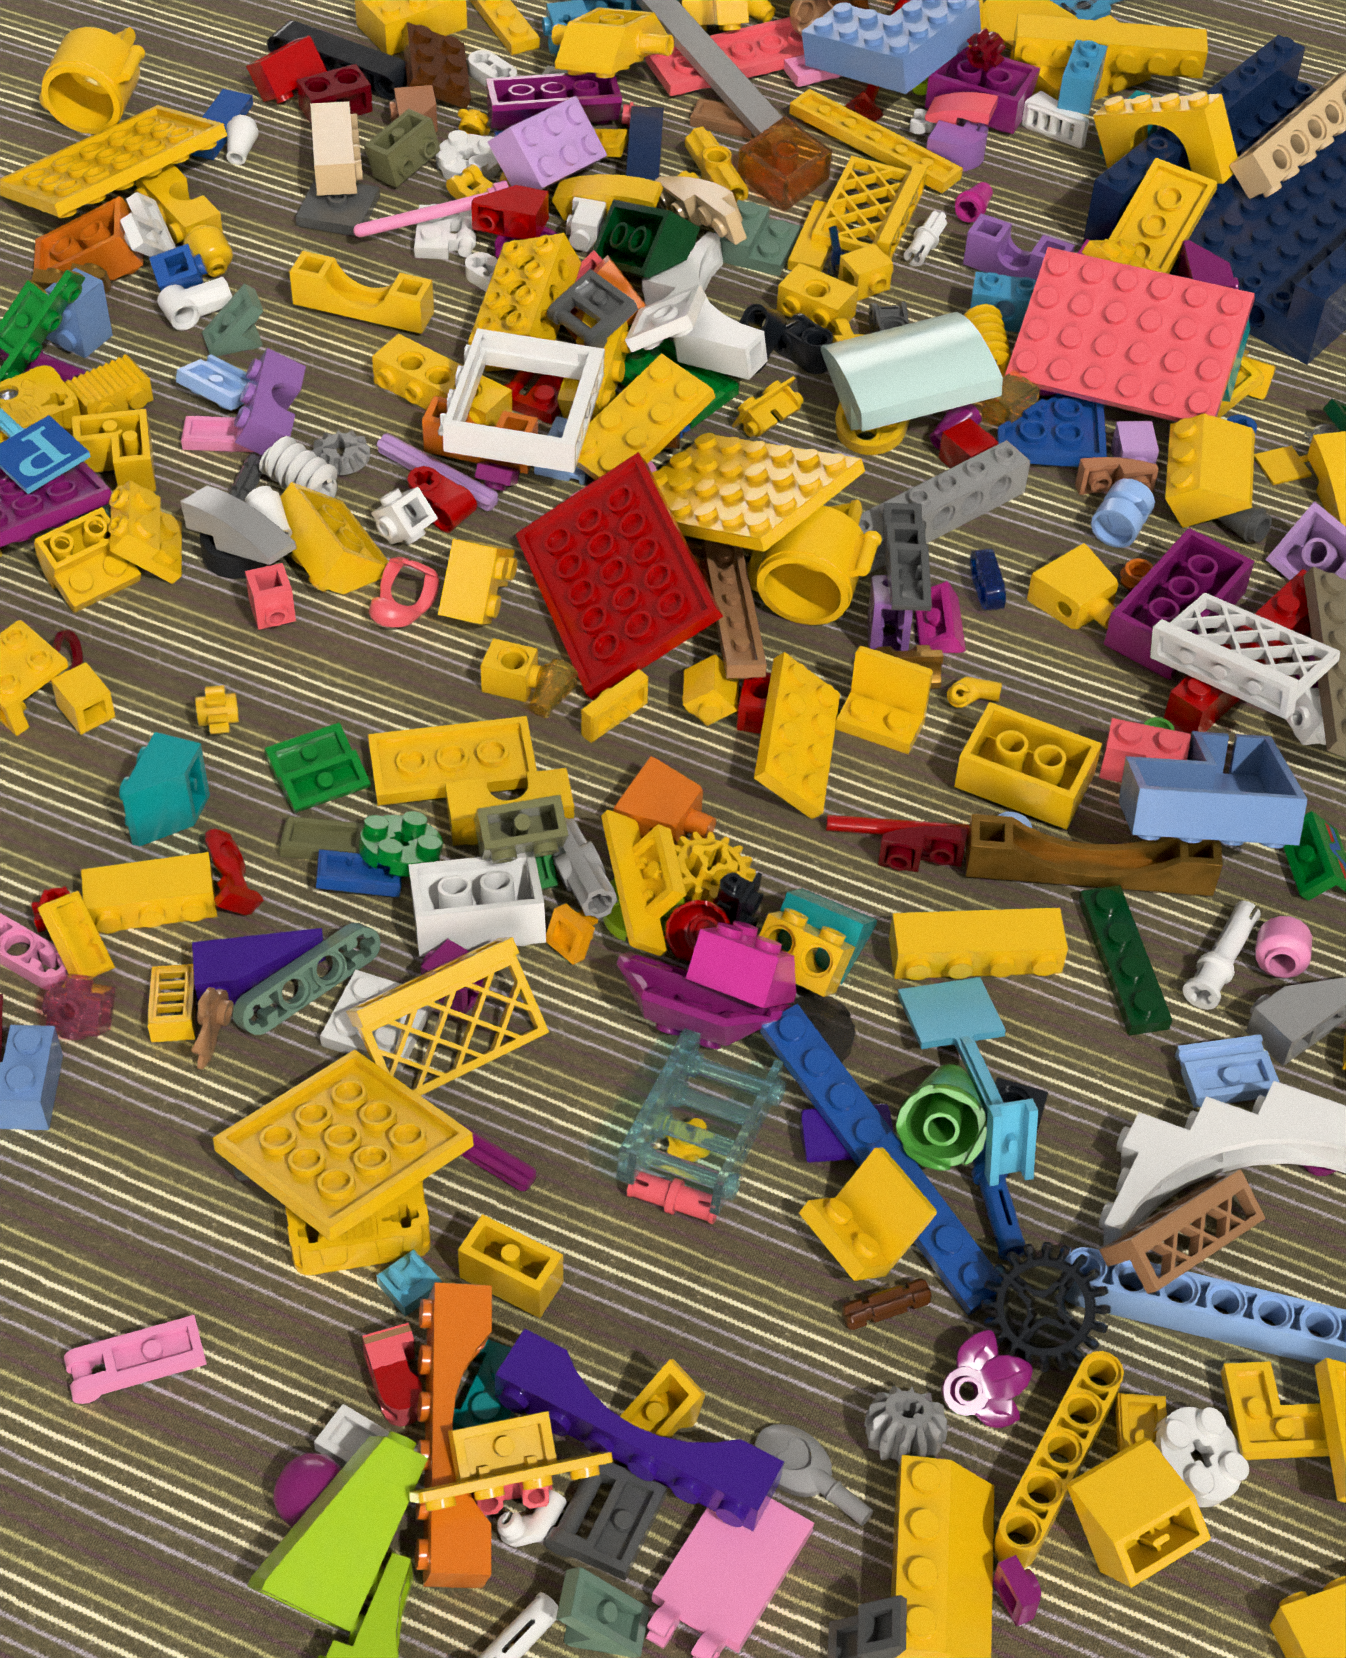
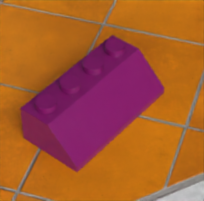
M587 72L583 75L558 73L486 78L487 108L491 128H497L502 131L574 96H577L589 121L596 124H604L610 120L619 119L622 95L616 76L612 78H598L596 73Z

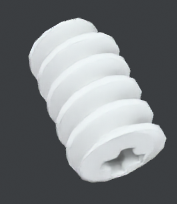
M290 436L280 438L261 457L259 470L271 480L278 482L281 487L287 488L293 482L335 498L338 489L336 482L337 469L335 466L327 464L323 458L317 457L313 451L307 450L300 443H296L294 438Z

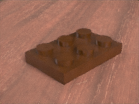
M406 22L402 30L408 87L432 85L435 98L467 109L471 101V92L464 43L453 36H444L433 32L424 25H414Z

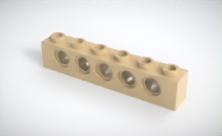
M1346 70L1330 78L1229 165L1249 199L1262 193L1264 197H1268L1282 187L1280 181L1284 182L1295 176L1300 171L1298 166L1301 167L1317 157L1315 151L1326 148L1334 142L1332 136L1335 137L1346 131Z

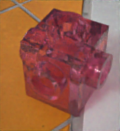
M67 975L66 979L51 985L50 989L45 993L42 1011L44 1015H47L46 1026H55L56 1030L60 1031V1037L71 1040H84L87 1036L98 1037L111 1029L116 987L93 983L94 978L88 975Z

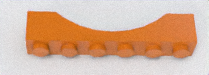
M435 1282L428 1299H421L419 1327L427 1328V1345L420 1346L418 1357L419 1375H426V1392L419 1393L417 1406L418 1422H425V1440H419L417 1452L428 1458L423 1469L425 1470L424 1488L456 1482L448 1431L453 1430L455 1397L461 1378L468 1365L484 1348L492 1332L491 1285ZM471 1493L455 1496V1506L439 1510L426 1511L425 1503H416V1519L424 1520V1537L417 1539L415 1547V1569L423 1570V1587L483 1588L490 1578L491 1523L476 1505Z

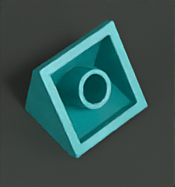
M803 888L787 892L780 911L784 912L785 908L798 911L809 918L807 924L820 930L822 926L833 928L846 936L844 942L855 946V950L840 982L842 985L875 929L877 919ZM782 929L778 936V942L782 944L781 948L783 950L789 951L792 946V938L786 930ZM819 948L816 951L815 960L820 968L826 970L830 964V957L826 950Z

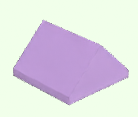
M1314 501L1265 560L1289 580L1302 569L1309 571L1312 567L1328 573H1334L1346 580V526Z

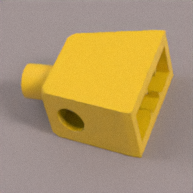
M1083 543L1032 573L1027 600L1071 629H1079L1092 620H1096L1105 629H1108L1111 613L1116 608L1114 601L1118 589V581L1093 551Z

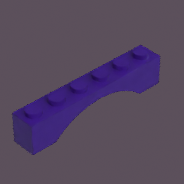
M525 1328L495 1374V1397L508 1410L518 1414L548 1411L552 1433L559 1436L569 1435L583 1442L591 1453L612 1452L613 1459L627 1465L628 1469L638 1478L645 1481L655 1480L671 1488L674 1495L689 1504L699 1503L715 1511L716 1515L730 1526H743L754 1532L780 1483L784 1461L741 1439L716 1443L686 1442L661 1437L632 1425L608 1409L589 1390L577 1373L566 1349Z

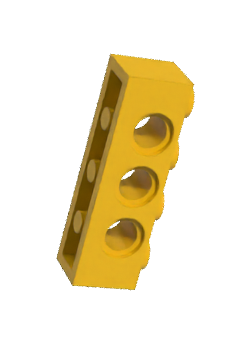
M399 333L372 356L374 383L426 410L433 396L447 399L449 390L456 389V371L461 364ZM482 375L469 410V415L476 424L495 427L503 411L512 412V390Z

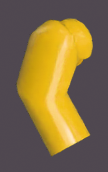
M966 676L948 689L947 699L952 706L957 708L966 707L980 698L999 702L1002 683Z

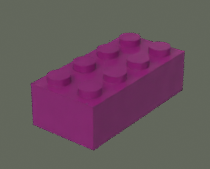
M1188 528L1113 610L1104 645L1170 680L1178 670L1150 658L1153 626L1161 619L1170 623L1204 593L1235 605L1246 593L1255 561ZM1207 608L1200 613L1201 617L1219 616L1218 613ZM1205 628L1207 634H1210L1215 629ZM1197 629L1187 630L1199 635Z

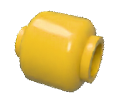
M205 224L195 226L189 230L183 245L189 244L194 255L201 254L208 274L202 276L210 275L211 277H217L222 275L233 258L232 248L223 232L215 226Z

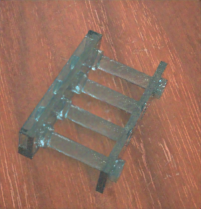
M684 1028L619 1149L616 1179L633 1185L641 1169L648 1170L652 1167L713 1189L710 1213L719 1215L726 1199L733 1201L737 1195L742 1180V1175L739 1172L771 1106L779 1107L787 1085V1082L781 1080L784 1062L775 1059L766 1079L705 1059L704 1053L698 1052L701 1033ZM700 1075L755 1094L757 1097L751 1109L688 1088L689 1083L687 1081L689 1077L696 1078ZM682 1105L742 1125V1128L736 1140L676 1120L673 1118L671 1111L674 1107L681 1108ZM667 1135L727 1156L719 1172L657 1150L655 1142L658 1137L664 1139Z

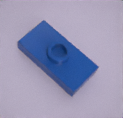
M319 849L316 874L317 889L399 897L402 876L389 874L390 867L380 863L377 864V869L368 865L361 855L357 853Z

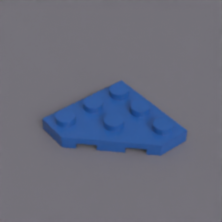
M1057 393V395L1049 400L1041 399L1025 409L1022 417L1014 422L1006 421L998 426L996 441H998V444L1006 440L1030 460V464L1079 467L1080 459L1107 457L1104 404Z

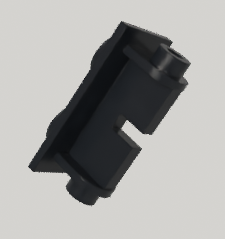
M734 872L728 873L720 880L717 898L719 901L716 905L725 910L732 924L734 921H740L755 927L757 926L759 918L754 916V914L758 910L764 895L759 892L762 878L761 873L758 872L752 882Z

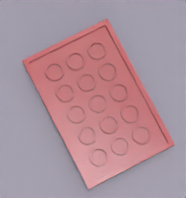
M1047 247L1005 374L1006 381L1175 422L1204 413L1217 417L1255 300V293Z

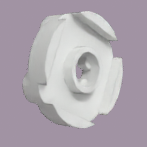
M462 130L450 132L448 139L439 145L441 151L436 154L437 169L442 170L443 177L448 180L454 175H462V171L465 168L474 164L481 170L484 177L487 176L488 180L494 178L501 168L488 144V141L494 137L467 134Z
M1183 1407L1175 1410L1157 1424L1154 1430L1157 1431L1156 1442H1154L1155 1446L1193 1492L1199 1507H1212L1226 1500L1238 1490L1241 1481L1247 1478L1249 1474L1248 1462L1240 1454L1237 1439L1227 1427L1224 1416L1217 1409L1207 1407L1202 1410L1196 1407ZM1195 1449L1198 1450L1203 1457L1204 1463L1201 1460L1194 1461L1191 1452Z

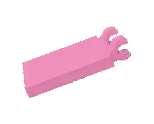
M772 1498L754 1532L743 1526L733 1527L726 1524L716 1515L715 1511L707 1508L652 1593V1602L660 1607L647 1625L650 1631L646 1639L664 1649L677 1626L682 1621L702 1633L691 1651V1655L694 1656L693 1658H718L725 1646L739 1653L813 1532L814 1522Z

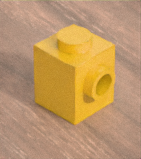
M875 243L840 255L838 279L858 288L857 301L890 289L893 262Z
M716 654L684 670L682 702L690 714L695 715L708 726L738 711L739 678H726L724 663Z
M87 662L51 679L58 708L80 735L116 717L110 690Z

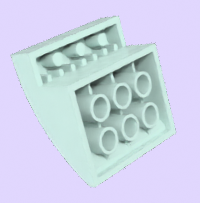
M958 312L821 346V353L851 431L861 429L863 432L1002 395L1003 377L992 353L973 323Z

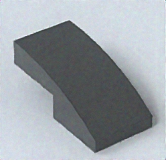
M898 1595L858 1605V1615L830 1621L828 1658H896L906 1650L907 1598Z

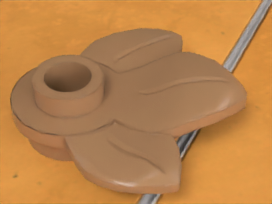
M208 987L198 1001L197 1022L199 1025H202V1028L191 1050L194 1054L199 1055L197 1069H204L211 1061L217 1043L218 1032L221 1026H227L231 1020L233 1001L228 1000V992L226 990H216L213 987Z

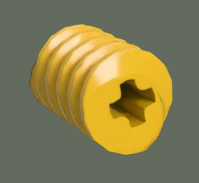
M977 305L969 309L964 316L973 323L983 337L1004 378L1011 359V350L1007 333L1004 329L1005 325L1002 320V314L993 305Z

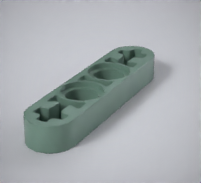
M361 923L346 925L244 993L233 1007L234 1022L238 1027L254 1035H262L270 1031L351 976L355 969L359 970L370 963L380 950L381 941L378 933ZM358 936L364 937L360 941L361 949L359 951L354 950L353 948L358 945L356 938ZM340 948V949L344 950L345 952L340 953V952L338 951V949ZM325 956H331L333 961L331 971L326 976L319 977L316 971L319 961ZM291 979H296L299 985L296 995L290 1000H284L282 989L285 983ZM274 1003L277 1005V1007L274 1008L270 1006V1004ZM257 1005L260 1007L257 1011L258 1019L253 1021L250 1019L254 1015L252 1008Z

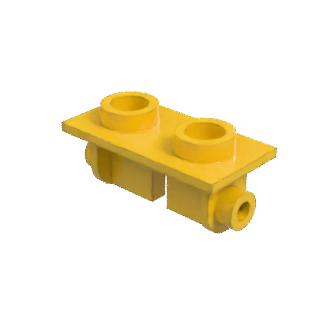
M792 376L783 383L777 380L763 391V396L757 400L752 396L744 401L737 409L740 414L732 424V427L735 428L743 423L744 431L749 437H759L778 423V420L771 412L780 421H783L799 411L801 404H803V397L800 393L793 392L790 388L796 378Z

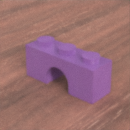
M981 213L968 231L963 264L982 272H992L999 275L1021 278L1029 277L1037 280L1047 247L1074 252L1075 245L1043 234L1032 252L1021 250L1011 239V223Z
M269 348L265 350L259 360L256 358L252 360L246 373V378L250 379V382L246 384L240 397V402L244 403V406L240 408L234 421V426L238 427L235 443L263 455L277 440L284 436H291L295 414L287 410L301 391L306 366Z

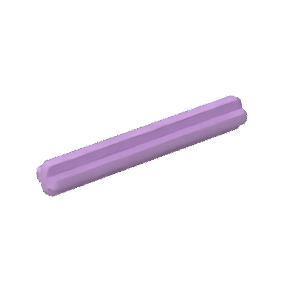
M383 434L381 439L377 441L379 453L410 470L421 466L431 467L456 484L464 486L473 494L477 506L485 511H491L497 505L499 499L497 498L498 493L391 434Z

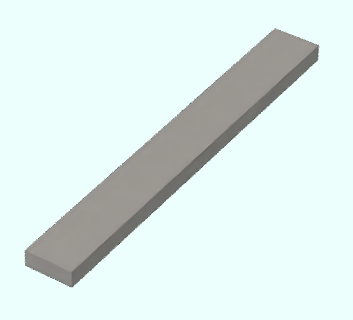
M677 0L636 1L644 12H654L666 33L673 36L674 46L767 150L795 141V130Z

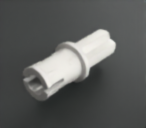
M931 212L923 226L915 230L914 240L904 252L906 261L914 253V257L909 263L910 265L921 266L929 251L936 248L939 243V236L947 225L945 213Z

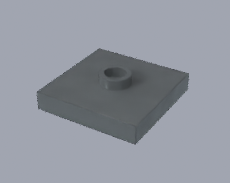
M314 179L296 215V225L355 236L353 232L354 226L368 222L380 197V189L377 186L356 183L357 194L317 196L316 179Z

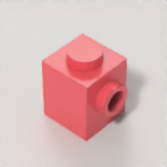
M283 563L245 571L249 603L258 630L295 622L292 588Z

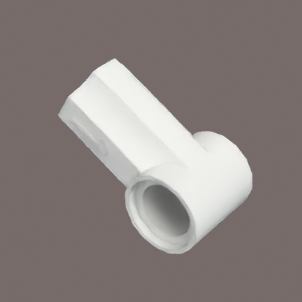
M220 277L187 289L177 284L169 285L160 292L157 303L174 328L177 330H188L198 322L201 316L221 310L232 298V294L226 280Z

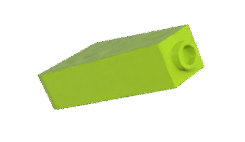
M389 1431L387 1437L369 1436L251 1576L247 1587L335 1629L351 1632L410 1501L409 1492L414 1491L428 1460L426 1456L414 1451L417 1443L408 1437Z

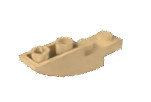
M661 176L655 179V181L661 182L663 186L658 201L662 209L672 211L698 227L702 224L706 227L709 225L716 231L719 237H725L735 245L747 239L741 223L743 219L732 191L714 182L692 177Z

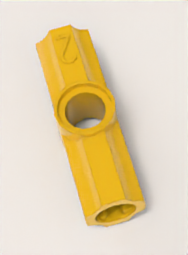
M704 127L694 128L685 137V147L700 169L701 179L714 182L732 191L736 203L738 200L744 201L747 199L748 188L731 163V151L727 147L719 145L711 131L705 130Z

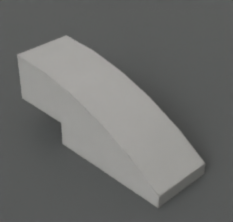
M205 486L180 501L186 528L213 536L216 550L271 565L296 549L295 541L264 514L222 490Z

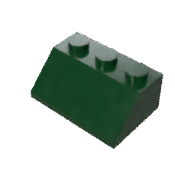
M613 200L593 250L602 259L608 255L621 272L650 278L688 259L690 252L695 246L700 227L669 210Z

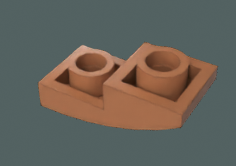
M1128 458L1080 459L1075 487L1079 495L1109 491L1117 480L1126 478L1143 483L1153 494L1159 468L1157 464Z

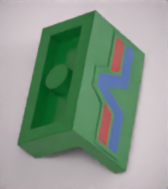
M1310 811L1304 816L1299 845H1285L1283 847L1299 894L1308 901L1336 885L1346 892V852L1338 830L1319 815Z

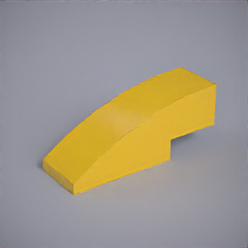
M596 174L577 176L560 180L552 202L564 221H567L569 214L572 215V200L574 197L606 202L607 216L613 200L656 208L663 186L661 182L626 175Z
M1346 431L1313 435L1307 458L1319 479L1316 492L1325 510L1346 526Z

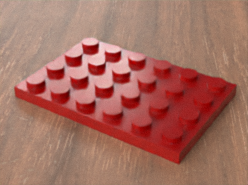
M639 452L515 534L583 689L593 701L605 689L614 687L638 669L642 670L723 617L646 460Z

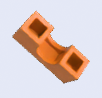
M433 396L422 418L424 452L473 463L488 461L519 469L520 473L528 474L531 468L529 465L444 452L443 436L438 435V429L440 427L441 413L447 414V399ZM503 411L495 427L538 434V418ZM468 413L466 422L476 424Z

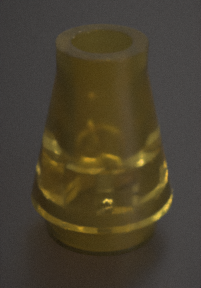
M552 659L550 663L543 665L533 698L528 705L531 712L539 717L548 718L552 711L577 686L578 672L571 664L561 659Z

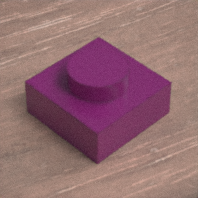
M484 461L477 463L475 478L485 480L484 485L489 488L505 491L506 485L512 486L518 483L520 470Z
M1016 1555L998 1562L993 1585L1015 1626L1017 1627L1033 1620L1041 1601V1588L1034 1573L1030 1569L1024 1570Z

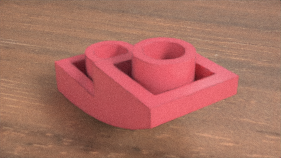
M958 92L934 97L925 115V121L937 124L941 120L957 125L960 118L972 123L988 125L997 107L998 96L977 92Z

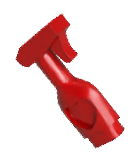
M219 829L208 830L204 836L205 845L214 866L223 875L217 882L220 893L214 898L216 906L242 915H251L264 900L257 891L251 890L247 886L244 879L246 866L237 843L228 832Z

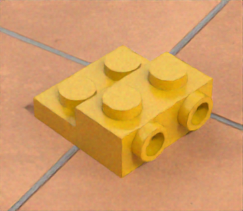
M129 480L123 486H118L111 494L109 505L111 506V522L108 528L110 533V551L173 584L182 576V522L172 515L160 511V496L150 489Z

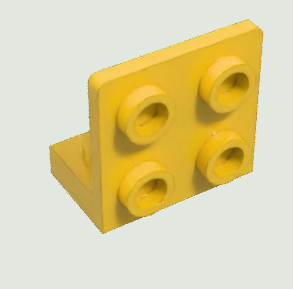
M22 620L16 621L0 633V722L16 736L29 728L23 713L27 709L23 700L69 666L65 657Z
M859 646L855 653L851 692L836 719L835 729L909 755L925 723L933 671L917 663H912L878 650Z
M883 1147L874 1148L836 1197L808 1200L799 1214L854 1281L885 1277L936 1216L937 1210Z

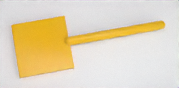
M1292 445L1254 454L1255 461L1272 485L1311 477L1312 475L1304 463L1309 462L1307 455L1299 456Z

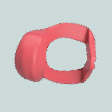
M404 557L391 558L381 578L380 597H375L371 600L369 607L370 617L376 623L386 627H405L412 624L434 603L439 589L438 574L432 568L417 561H409L408 558ZM403 566L412 567L425 574L421 596L412 606L397 603L391 594L393 582Z

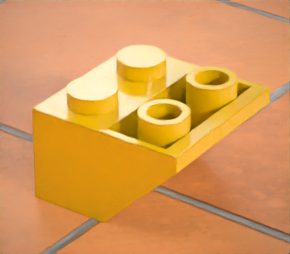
M1147 1437L1142 1438L1066 1483L1099 1571L1130 1588L1211 1539L1195 1495L1152 1440Z

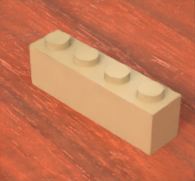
M349 102L310 104L317 196L357 194L356 181L363 180L357 114H350Z

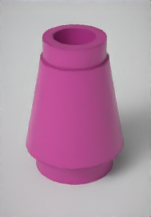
M980 182L960 193L955 200V212L958 218L970 223L975 222L981 213L985 214L993 195L992 187L988 183Z

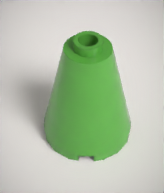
M949 1064L937 1068L904 1100L899 1109L896 1123L897 1135L899 1134L906 1154L921 1166L938 1171L950 1170L952 1166L963 1163L965 1166L973 1162L983 1150L987 1135V1117L968 1072L960 1066Z

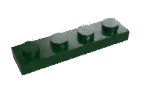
M1121 885L1081 891L1078 901L1128 1035L1170 1030L1173 1019Z

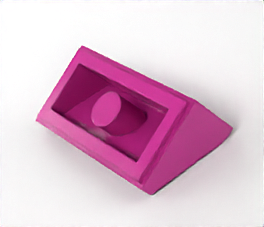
M948 581L932 586L931 611L915 610L919 645H930L932 650H942L943 653L965 652L958 596Z

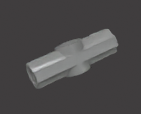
M565 818L569 836L564 846L558 847L559 852L552 854L554 864L568 892L572 890L585 916L591 915L597 919L610 914L614 904L618 902L615 890L610 884L608 877H606L604 866L592 841H586L574 818Z

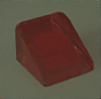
M864 91L844 106L875 123L884 116Z

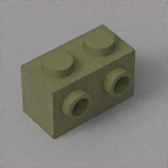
M411 109L406 110L364 145L373 177L396 188L441 151L432 118Z
M561 795L479 808L476 810L474 817L481 860L492 859L493 864L511 862L518 859L517 854L532 851L535 857L555 854L559 852L558 847L564 846L569 836Z

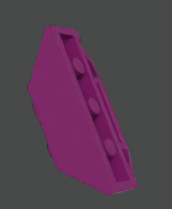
M631 951L618 957L617 965L644 1018L656 1022L655 1028L664 1033L680 1035L681 1031L697 1036L696 1042L708 1048L721 1049V1045L728 1046L761 1029L762 1025L781 1019L783 1012L791 1007V1005L782 1004L761 1008L685 979L687 970Z

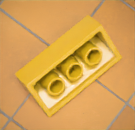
M909 1455L901 1456L896 1478L891 1597L902 1595L907 1598L906 1650L896 1658H991L995 1486L952 1460Z

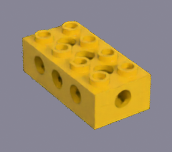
M565 233L512 240L503 244L470 334L469 345L472 344L477 328L555 341L560 325L555 324L547 317V310L557 298L575 283L581 266V261ZM485 365L484 369L486 372L509 368Z

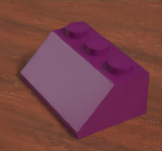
M967 46L928 77L925 108L929 109L934 97L944 94L977 92L997 95V107L989 124L984 125L995 128L1000 132L1014 134L1022 121L1025 101L1032 96L1040 67L1004 57L1005 60L996 68L992 67L987 72H984L983 68H975L968 61L965 52L970 47Z

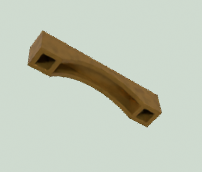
M972 814L966 841V877L1091 887L1121 885L1122 889L1213 896L1223 867L1222 847L1219 840L1202 839L1199 843H1188L1175 837H1161L1158 840H1144L1123 844H1088L1046 835L1026 826L1014 817Z

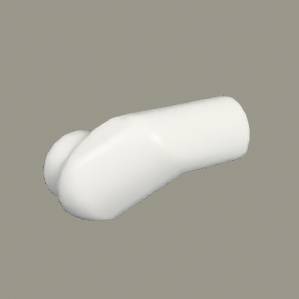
M549 1490L548 1505L535 1508L533 1514L521 1516L517 1512L512 1514L511 1511L502 1514L497 1521V1531L501 1535V1540L513 1547L544 1541L567 1504L566 1499L559 1493Z

